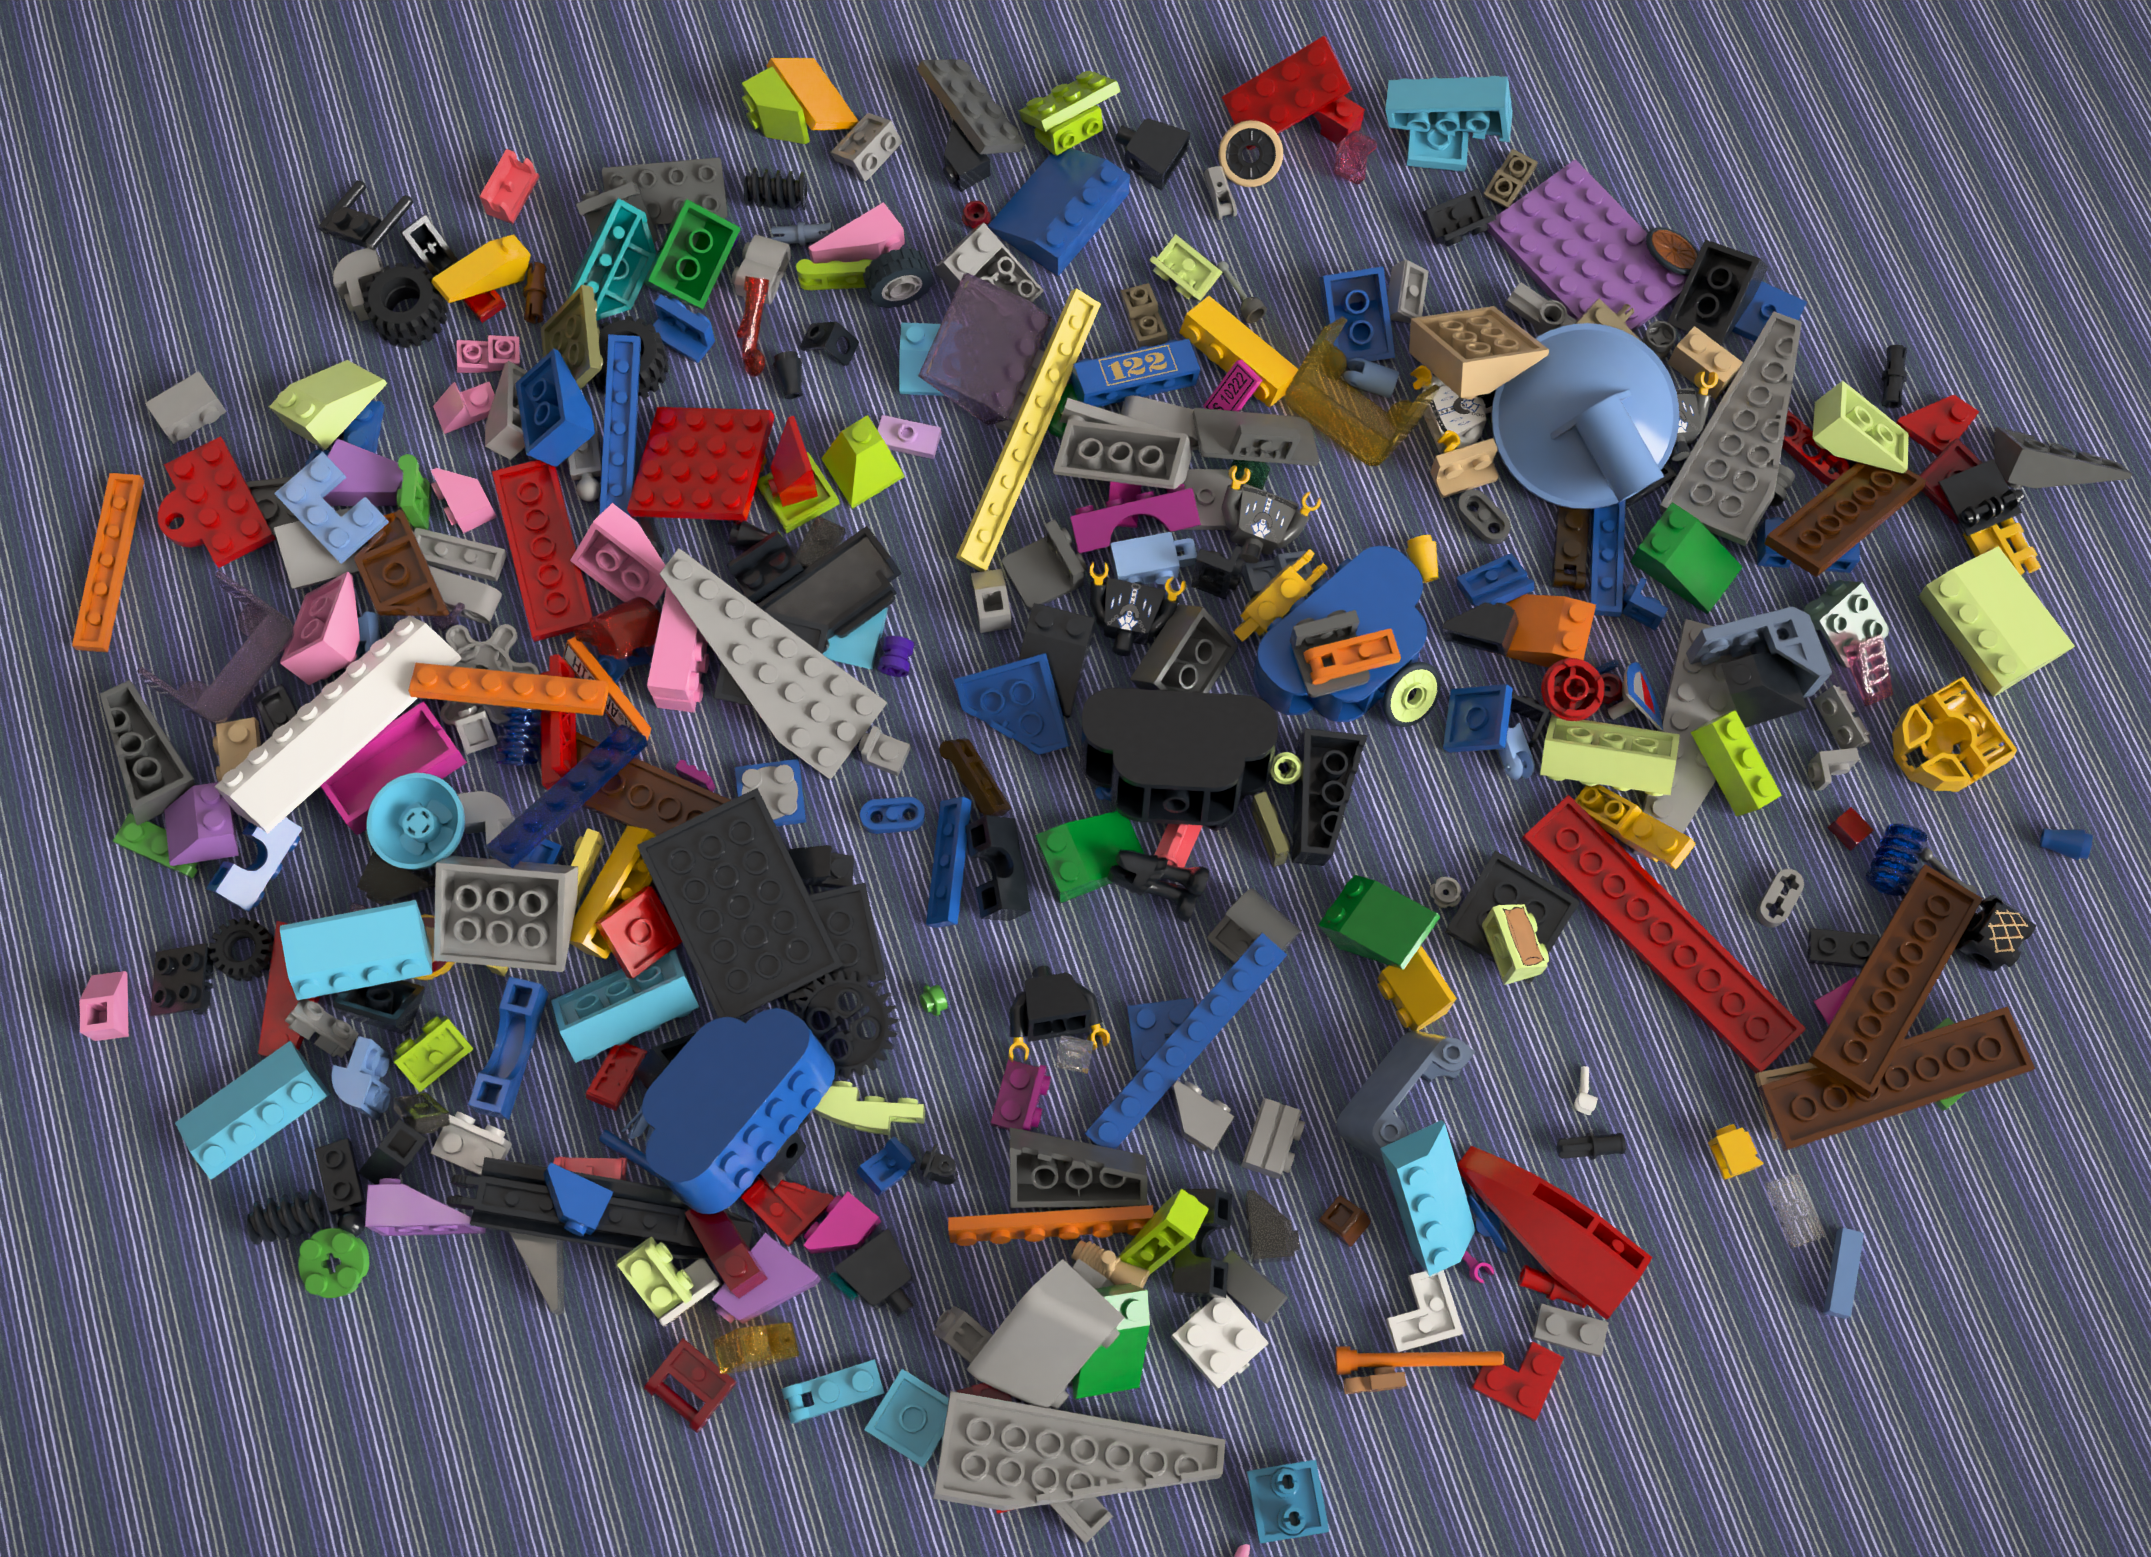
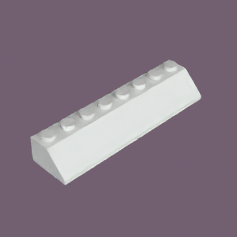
M412 616L400 620L395 624L391 632L383 639L372 644L366 654L359 660L352 662L341 676L334 682L327 684L316 698L310 703L303 705L291 720L285 725L278 727L266 742L260 747L253 749L241 764L235 769L228 771L214 787L237 814L268 833L417 699L416 697H411L408 691L415 663L454 666L462 658L425 622Z

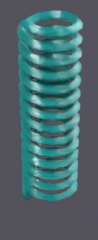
M832 1272L829 1275L828 1279L830 1278L831 1282L835 1283L836 1287L840 1291L842 1290L843 1294L847 1295L850 1301L856 1296L858 1297L857 1292L853 1291L852 1287L848 1286L845 1280L841 1279L840 1275L836 1274V1272Z

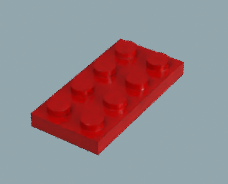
M1322 36L1222 96V99L1235 125L1243 121H1259L1270 126L1278 135L1351 92L1352 88L1327 37ZM1253 145L1246 146L1247 150H1252L1256 147Z

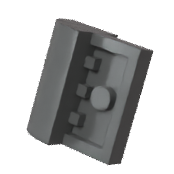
M1251 888L1228 909L1225 917L1208 935L1207 939L1235 963L1261 933L1265 934L1282 951H1285L1302 930L1255 889Z

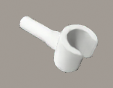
M1582 1066L1579 1093L1575 1099L1574 1108L1581 1113L1591 1115V1112L1596 1107L1598 1098L1587 1094L1589 1090V1067Z

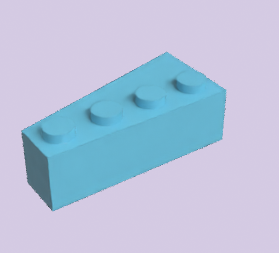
M1490 76L1442 79L1434 77L1430 79L1403 78L1400 80H1389L1385 108L1389 128L1411 129L1421 132H1428L1430 128H1437L1445 135L1454 136L1456 131L1473 133L1472 138L1485 139V134L1499 136V141L1510 142L1512 105L1508 77Z

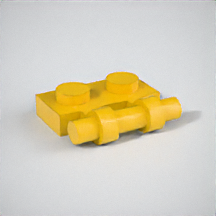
M2013 518L2001 522L2003 529H2000L1996 524L1970 536H1966L1965 533L1963 534L1975 557L1999 546L2020 575L2025 572L2021 564L2025 565L2029 573L2041 568L2035 558L2038 554L2033 546L2029 547L2022 535L2024 530L2020 523H2015ZM2007 540H2010L2012 542L2014 548L2017 551L2016 553L2012 551Z

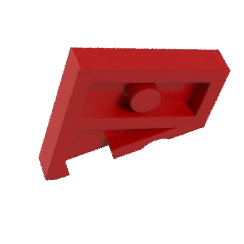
M1951 395L1900 417L1896 424L1908 432V437L1938 456L1954 439L1961 437L1980 411L1956 395Z
M759 1179L741 1196V1199L789 1247L826 1211L834 1197L831 1194H824L809 1189L804 1185L781 1180L772 1190Z

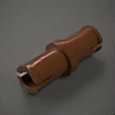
M534 262V270L533 263L528 264L527 284L523 288V296L526 298L524 320L532 324H536V316H538V323L543 322L544 300L547 299L548 294L545 287L547 268L540 262Z

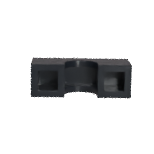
M986 815L966 825L970 857L983 859L989 865L992 872V880L976 887L981 919L1011 921L1030 912L1031 906L1015 819Z
M1183 1189L1188 1194L1195 1196L1209 1210L1194 1240L1176 1253L1175 1268L1172 1272L1173 1293L1187 1297L1226 1298L1228 1263L1209 1258L1205 1246L1207 1238L1213 1231L1217 1229H1230L1232 1194L1219 1189Z

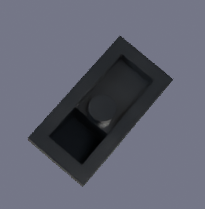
M830 845L788 850L804 884L836 889L853 885L854 856L831 853L832 846Z

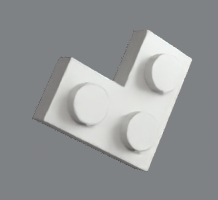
M1444 1270L1431 1276L1426 1271L1408 1276L1418 1310L1386 1319L1396 1353L1464 1334Z

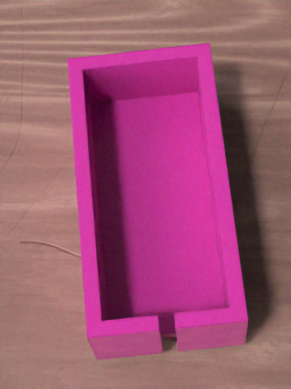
M423 701L388 724L320 786L345 823L356 835H359L367 829V815L373 799L387 783L395 778L411 773H426L443 779L467 762Z

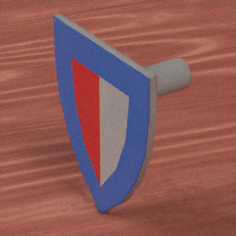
M1633 662L1625 669L1624 681L1622 682L1623 701L1608 708V713L1614 720L1639 708L1656 728L1662 732V718L1654 692L1639 662Z

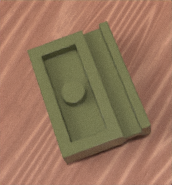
M1266 791L1253 796L1254 799L1252 800L1250 811L1273 867L1285 864L1288 856L1287 852H1290V845L1278 823L1277 811L1274 805L1270 803Z

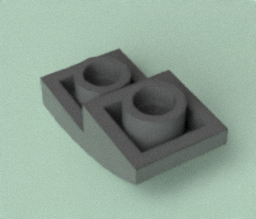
M1231 1249L1222 1260L1228 1263L1227 1292L1261 1321L1268 1324L1287 1300L1288 1296L1265 1275L1260 1274L1236 1251Z

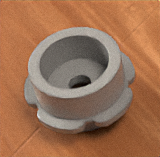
M1440 877L1430 887V896L1434 898V903L1441 908L1454 907L1461 900L1460 893L1462 888L1453 878ZM1447 890L1449 895H1444L1443 891Z

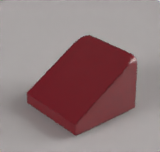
M1852 807L1827 827L1849 851L1874 831Z

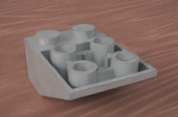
M985 223L972 229L933 268L935 273L956 295L1002 331L1044 291Z

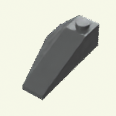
M1997 427L1994 432L1995 463L2007 485L2015 489H2021L2022 486L2045 488L2130 479L2133 474L2118 462L2080 451L2078 456H2076L2074 451L2063 447L2061 444L2052 442L2051 446L2048 447L2046 444L2034 440V436L2001 427Z

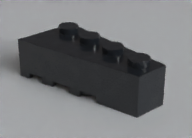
M1304 729L1296 740V756L1300 759L1302 768L1301 776L1294 786L1292 863L1324 866L1333 856L1345 808L1351 795L1352 784L1368 735Z

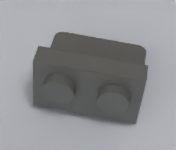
M622 179L610 184L611 190L599 194L598 190L588 192L581 196L583 201L576 203L580 215L585 216L593 237L615 200L619 198L646 213L653 243L658 240L657 232L637 183H627L626 179Z
M1056 520L1044 524V538L1010 553L1002 559L1005 571L1026 608L1032 610L1034 603L1044 605L1084 586V572L1087 570L1086 563L1080 553H1074L1070 546L1072 540L1065 527L1060 529Z
M1345 610L1334 611L1327 618L1319 620L1307 618L1293 626L1290 643L1307 694L1310 697L1315 698L1368 683L1370 674L1366 670L1314 685L1310 677L1312 672L1311 666L1306 663L1303 655L1310 648L1357 637L1356 631L1360 621L1356 610L1349 612ZM1331 657L1322 660L1324 667L1333 665Z

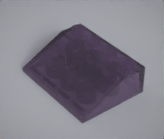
M965 273L918 377L987 426L1009 419L1052 317L1031 301L969 273Z

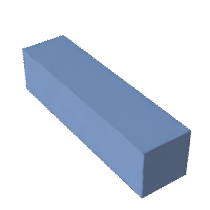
M1841 1228L1836 1232L1823 1314L1842 1319L1851 1317L1864 1237L1863 1232L1847 1228Z

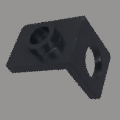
M838 322L812 323L804 336L800 349L803 351L826 350L843 366H848L859 341ZM840 337H844L848 343V349L845 354L839 353L837 349V341Z
M1512 693L1510 710L1538 722L1528 743L1531 751L1550 710L1540 706L1539 702L1531 697H1521Z

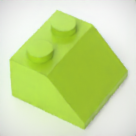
M773 66L742 83L745 94L742 97V101L749 111L746 113V116L754 129L759 128L767 138L800 144L810 142L803 109Z

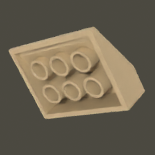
M1494 306L1411 318L1409 353L1463 399H1474L1477 395L1491 393L1549 354L1548 348Z

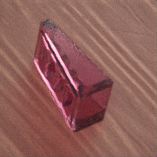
M1881 634L1868 636L1843 647L1864 706H1869L1893 695L1886 650ZM1871 662L1872 667L1868 669L1867 663ZM1875 673L1876 679L1870 681L1869 675ZM1879 685L1881 690L1872 693V687Z

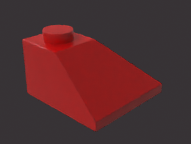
M794 416L787 419L770 467L773 479L768 480L773 498L779 497L782 507L818 497L813 470Z

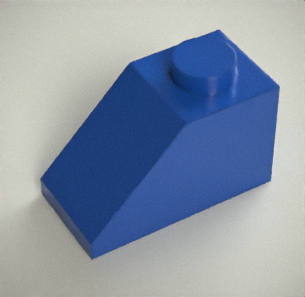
M550 1162L543 1176L559 1221L565 1223L564 1228L573 1234L584 1236L587 1233L591 1235L595 1231L613 1191Z

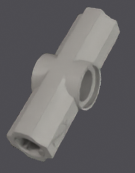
M1522 282L1518 284L1505 303L1508 308L1533 324V328L1539 336L1550 330L1572 325L1576 322L1574 318L1567 314V310L1561 302L1546 300ZM1545 317H1550V318H1552L1555 322H1551V321L1547 320Z

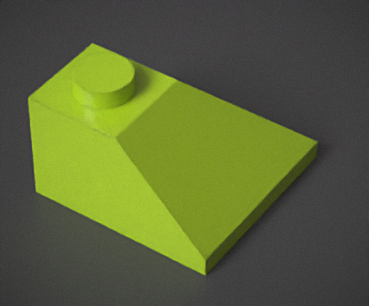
M868 415L842 430L821 458L852 509L905 477Z

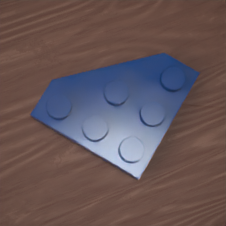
M1046 654L954 679L963 711L981 719L1007 737L1015 739L1028 747L1029 750L1040 755L1071 746Z

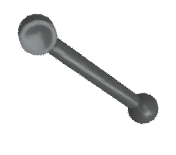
M1923 848L1920 851L1921 859L1930 861L1949 879L1974 894L1977 893L1973 885H1966L1933 856L1931 849Z

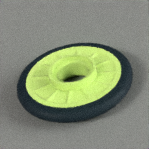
M1415 662L1406 665L1392 677L1383 696L1384 714L1392 724L1399 727L1412 726L1422 721L1432 711L1437 703L1441 689L1440 676L1437 670L1428 663ZM1416 688L1417 691L1414 698L1407 701L1410 691Z

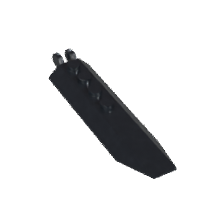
M484 1157L480 1178L460 1174L452 1176L451 1183L457 1187L478 1188L476 1199L459 1195L447 1198L446 1204L451 1207L473 1210L470 1226L629 1252L652 1236L657 1244L660 1242L665 1244L673 1259H709L706 1250L685 1215V1212L691 1208L684 1204L667 1187L573 1172L613 1191L595 1231L591 1235L585 1233L584 1236H578L564 1228L566 1224L558 1219L543 1176L547 1167ZM724 1209L746 1245L750 1248L754 1223Z

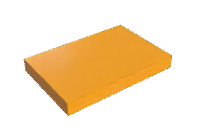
M771 58L766 65L767 68L773 66L802 107L805 121L811 130L853 129L857 125L858 119L814 58Z

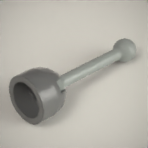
M1225 261L1219 262L1217 268L1224 273L1243 300L1240 311L1247 323H1254L1260 320L1267 312L1264 303L1257 297L1248 298L1228 270V263Z

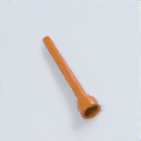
M1336 1346L1335 1348L1337 1375H1351V1371H1358V1367L1492 1366L1504 1364V1355L1501 1351L1357 1353V1350H1350V1346Z

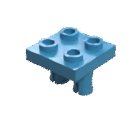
M1316 1460L1246 1471L1259 1544L1329 1532Z

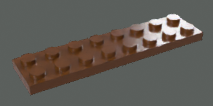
M1924 864L1914 878L1808 1062L1869 1099L1881 1081L1983 898Z
M2007 1006L1904 1039L1869 1099L1818 1067L1758 1087V1090L1782 1149L1787 1151L2031 1072L2035 1067Z

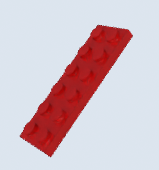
M534 460L492 471L533 641L536 642L596 626L583 572L570 561L577 548L557 468L543 461Z

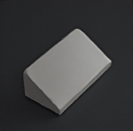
M1407 259L1392 267L1387 298L1390 320L1411 323V318L1422 317L1429 271Z

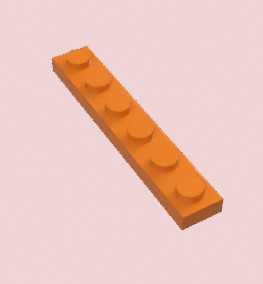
M109 473L72 646L76 650L108 652L145 481L141 475Z
M415 663L408 691L411 697L603 716L609 685L607 681Z
M1153 1205L948 1217V1231L950 1243H957L960 1246H971L976 1244L977 1241L1005 1244L1010 1242L1011 1239H1025L1029 1242H1038L1044 1240L1045 1237H1059L1064 1240H1072L1078 1238L1079 1235L1092 1234L1098 1238L1112 1236L1113 1233L1124 1232L1136 1236L1153 1217L1154 1211Z

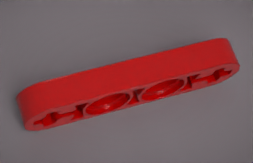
M1788 410L1786 424L1794 429L1795 434L1789 437L1784 435L1782 448L1817 479L1829 486L1849 470L1848 462L1844 458L1834 456L1827 449L1820 448L1813 439V431ZM1805 444L1813 445L1817 449L1818 454L1813 457L1808 456L1803 452L1802 446ZM1824 456L1826 458L1825 461L1823 460L1821 465H1819L1818 462ZM1833 467H1836L1838 469V471L1833 474H1830L1828 472L1829 468L1831 469Z

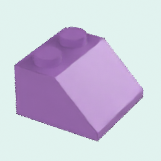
M219 782L192 786L164 810L170 866L239 856L234 810L214 787Z

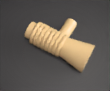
M1081 1240L1071 1257L1076 1261L1080 1259L1110 1280L1114 1285L1131 1283L1144 1288L1150 1273L1149 1270L1121 1261V1258L1117 1257L1114 1252L1104 1250L1100 1246H1096L1095 1243L1092 1244L1091 1241L1086 1243Z

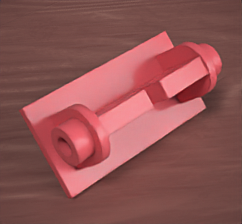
M1168 824L1154 855H1158V858L1166 857L1168 865L1184 868L1202 826Z

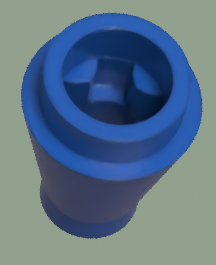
M2044 828L2040 838V847L2050 849L2076 861L2079 858L2088 859L2093 835L2085 833L2084 829Z

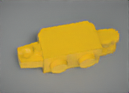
M1308 549L1292 565L1288 564L1246 604L1244 611L1240 614L1244 621L1233 631L1242 642L1254 631L1259 636L1264 631L1267 633L1268 626L1276 618H1282L1286 615L1292 605L1301 597H1304L1312 589L1311 585L1327 571L1328 567L1322 563L1305 580L1297 573L1300 568L1312 559L1314 553L1311 549Z

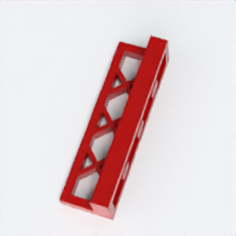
M559 654L549 656L550 671L540 673V675L575 678V672ZM541 710L542 785L547 790L577 783L576 713Z

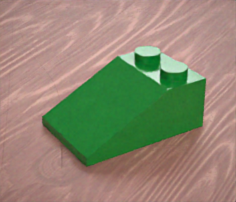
M1673 502L1639 545L1630 561L1631 564L1707 615L1742 569L1741 564L1699 519Z
M1117 811L1064 823L1035 835L1037 851L1060 904L1113 883L1108 880L1107 876L1111 866L1118 865L1115 858L1120 849L1144 854L1130 820Z
M1353 875L1317 926L1338 949L1404 970L1436 925L1440 916L1438 913L1376 880Z
M1131 1283L1095 1288L1125 1318L1116 1328L1121 1333L1107 1349L1101 1345L1072 1379L1073 1398L1079 1399L1140 1387L1150 1327L1148 1290Z

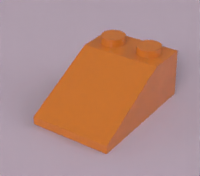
M1525 594L1505 603L1515 610L1519 622L1505 657L1548 668L1554 663L1567 658L1584 660L1596 604L1566 596Z

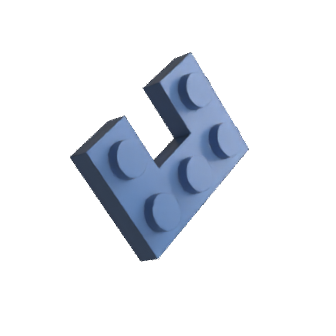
M321 452L274 494L342 564L387 525L389 521L366 497L360 500L342 517L334 511L323 498L347 477L324 452Z

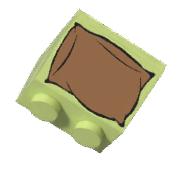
M1498 905L1492 907L1483 921L1482 927L1504 985L1542 974L1547 968L1549 956L1544 944H1539L1535 934L1537 932V924L1533 914L1527 913L1525 905Z

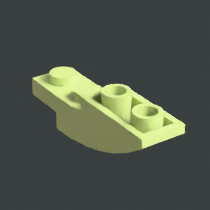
M834 1081L826 1094L821 1098L819 1104L811 1110L836 1124L854 1130L890 1135L891 1122L920 1124L925 1122L924 1104H918L917 1099L899 1098L898 1103L885 1102L883 1097L866 1096L864 1101H859L860 1093L858 1088L852 1087V1083L846 1081Z

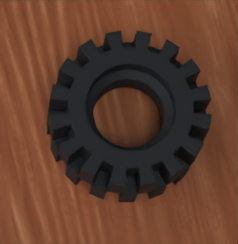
M241 917L240 922L235 919L228 920L230 923L228 927L224 924L219 926L218 928L222 932L220 935L214 932L212 938L216 942L209 944V949L213 951L209 955L211 960L215 962L214 965L217 969L237 981H241V978L245 981H252L253 975L259 978L263 976L260 972L263 968L269 971L270 965L268 962L272 958L274 944L272 941L274 937L265 927L253 919L249 921L247 918ZM242 938L252 939L255 944L252 956L244 961L234 960L231 953L233 945Z

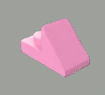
M456 382L450 385L433 406L444 434L488 418L495 396L490 382L460 392Z

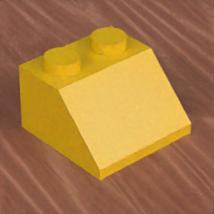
M1422 946L1419 947L1404 970L1389 965L1381 971L1378 977L1379 983L1377 985L1381 994L1386 1000H1392L1398 1009L1396 1015L1405 1028L1410 1027L1412 1031H1419L1447 1014L1457 999Z

